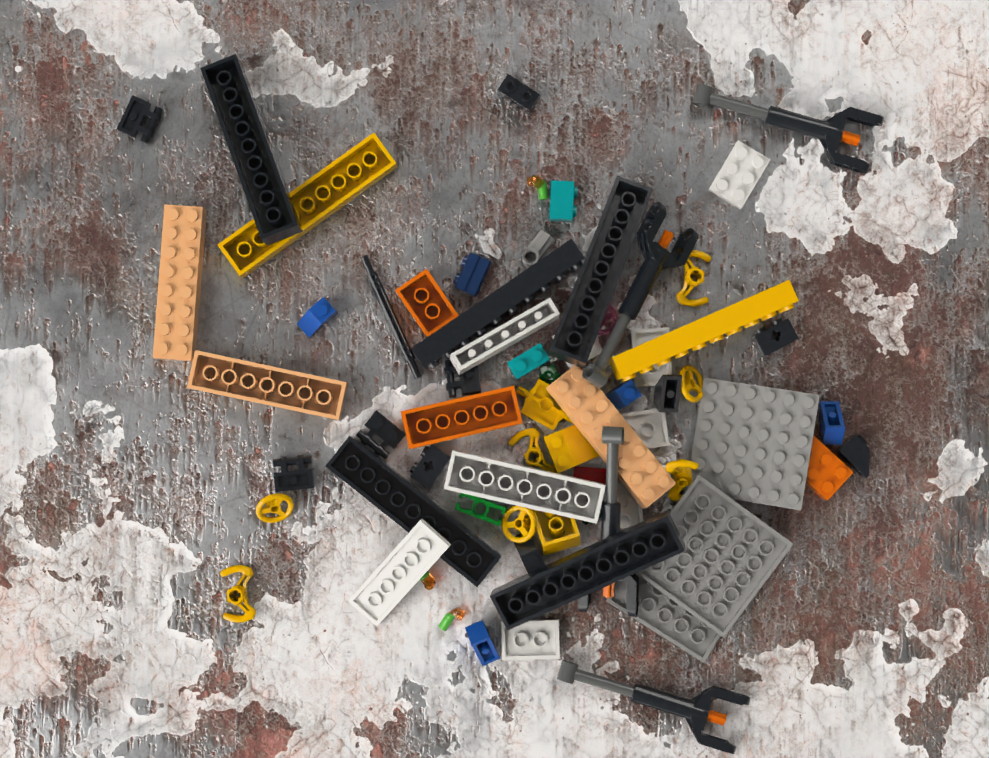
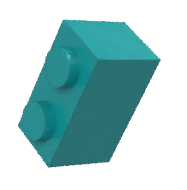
M551 180L549 221L572 222L573 217H576L577 206H573V199L577 198L578 187H574V181Z
M539 343L507 362V365L515 379L518 380L550 359Z

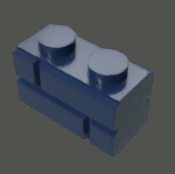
M471 252L469 256L465 255L461 263L463 270L461 274H456L453 281L456 284L455 289L476 298L489 270L491 261Z

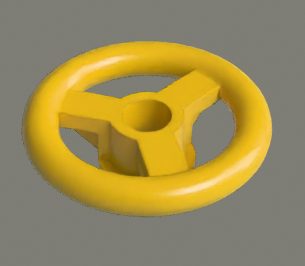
M686 365L679 373V375H682L680 393L687 400L695 403L703 397V379L700 372L694 366ZM693 374L695 375L698 381V385L696 384V381L693 378ZM696 391L698 394L696 397H693L689 392Z
M282 493L267 495L257 504L256 515L264 522H280L292 513L294 509L293 500L288 495ZM283 500L288 503L286 511H283L280 507ZM270 512H271V513H276V514H278L279 516H276V517H267V516H265V515H263V514H266V513H270Z
M514 505L504 513L502 530L510 541L515 543L526 542L536 531V517L530 508ZM521 510L518 518L513 522H508L509 516L514 511ZM508 528H516L522 533L523 537L513 536Z

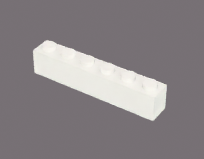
M548 298L451 353L450 361L458 374L461 375L556 321L560 313L551 298Z

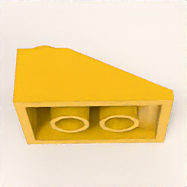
M575 425L543 437L557 473L599 456Z
M531 509L536 517V531L544 556L581 545L580 533L574 518Z

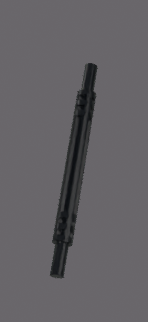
M364 255L360 259L367 272L366 277L405 363H408L414 379L420 378L422 376L415 363L413 351L392 308L377 271L374 272L368 256Z

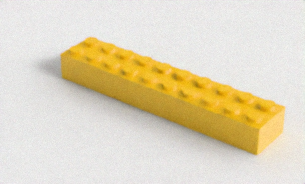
M372 133L289 193L303 232L267 246L261 240L255 221L252 219L220 242L218 247L239 276L245 278L398 168L397 163L376 134Z
M787 280L613 356L609 361V365L616 381L622 379L623 382L636 377L635 373L638 371L640 374L654 369V364H657L659 367L671 362L670 357L672 356L677 359L689 354L688 349L695 351L707 346L706 341H709L711 344L725 338L723 335L725 333L729 336L741 331V326L748 328L759 323V318L764 321L777 315V310L779 313L794 308L793 303L799 300L790 280Z

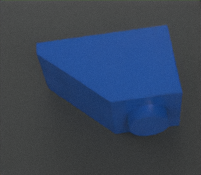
M322 297L305 313L297 325L311 338L338 312Z
M631 379L622 382L605 394L617 410L624 408L642 396Z
M820 401L819 431L824 445H842L845 425L839 401Z
M483 620L465 627L470 643L482 666L500 659Z

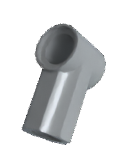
M540 230L528 248L523 252L521 261L524 266L531 267L546 252L554 241L548 233ZM527 254H533L536 260L534 262H528L525 259V256Z

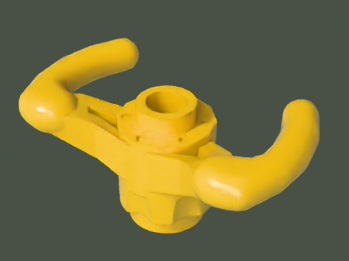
M692 250L689 258H701L706 262H710L712 259L710 255L699 250ZM688 258L686 264L683 265V288L676 294V299L678 303L685 306H701L708 303L709 299L707 297L692 300L686 296L694 287H698L704 282L705 273L703 270L695 267ZM695 275L696 281H693V278L691 279L690 276Z
M536 428L519 431L510 439L508 444L513 447L520 439L529 436V448L524 453L526 464L538 466L545 471L556 473L555 466L545 461L538 446L540 433ZM531 453L537 455V458L535 460L530 459L529 456Z
M679 459L666 464L665 470L673 475V480L676 483L668 492V497L671 500L679 501L682 497L679 494L682 488L692 483V469H698L699 464L697 462Z
M244 565L230 566L220 572L222 577L235 572H241L243 575L236 585L227 590V601L238 605L245 614L233 615L226 612L223 614V618L231 622H247L253 619L256 614L255 608L249 604L248 582L253 577V570L251 567ZM236 591L241 594V597L236 596Z

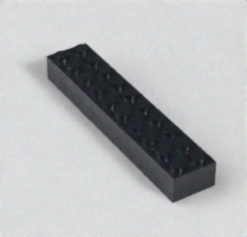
M234 54L201 67L203 78L261 240L268 246L303 232L242 62Z
M617 175L548 352L549 356L583 369L585 368L652 194V188Z
M570 239L412 347V351L425 369H434L440 364L439 360L443 357L446 359L450 358V354L455 352V349L471 343V338L476 335L479 338L485 334L487 327L490 325L495 327L501 323L503 316L506 314L511 316L517 312L519 305L522 303L525 305L529 304L535 299V294L538 292L541 294L545 293L550 289L551 283L554 281L559 283L564 280L567 272L571 270L574 273L580 269L585 257L574 241Z
M349 436L325 467L408 533L421 519L426 521L451 544L440 558L476 587L480 585L501 558V554L354 437Z
M667 510L492 590L490 598L506 629L510 630L685 551V543Z

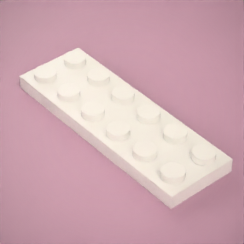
M421 519L353 594L348 602L377 627L451 544L426 521Z

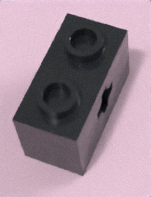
M507 74L497 90V95L530 115L540 99L539 93Z
M781 317L771 322L773 326L766 329L764 326L754 331L756 335L751 338L761 357H765L799 339L788 318L783 320ZM777 333L776 339L771 340L770 336Z
M432 444L430 447L425 446L420 454L423 458L419 464L415 462L409 471L412 473L410 476L412 479L429 490L451 458ZM431 460L434 469L426 471L424 463H428Z

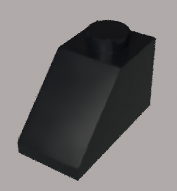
M662 375L655 385L653 404L659 412H678L682 375Z
M850 435L835 451L861 478H867L869 476V448L866 446L867 441L861 435Z
M520 533L515 537H523V535ZM533 537L523 543L514 542L527 573L545 566Z

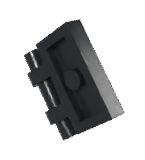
M132 95L117 130L133 138H136L138 132L143 134L140 141L147 144L150 137L152 138L154 135L153 130L157 122L161 120L160 115L163 109L156 106L154 111L151 112L149 111L151 103ZM145 117H148L150 120L146 128L142 127L141 125Z
M445 360L444 375L447 377L446 391H448L449 398L456 397L457 389H461L462 396L481 393L478 365L461 374L460 381H455L454 374L458 372L450 360Z
M377 410L365 423V426L370 431L366 434L360 430L356 434L361 439V443L367 444L375 451L376 455H381L384 459H387L390 455L385 450L387 445L395 449L406 435V433ZM374 434L383 440L380 445L372 439Z
M297 455V457L292 458L283 456L280 459H273V467L281 466V472L274 473L275 492L314 488L313 469L305 470V464L312 463V456ZM298 465V470L288 471V466Z

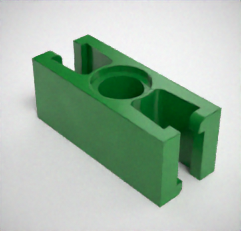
M460 493L459 498L465 496L473 500L474 503L472 509L460 507V503L457 502L455 510L500 526L502 518L499 517L497 521L487 516L489 508L493 507L500 509L501 514L504 515L506 507L480 497ZM478 503H483L486 506V511L482 514L475 511V505Z

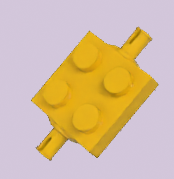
M538 379L530 391L519 385L516 393L525 397V404L520 413L553 431L562 419L573 424L546 390L549 384Z

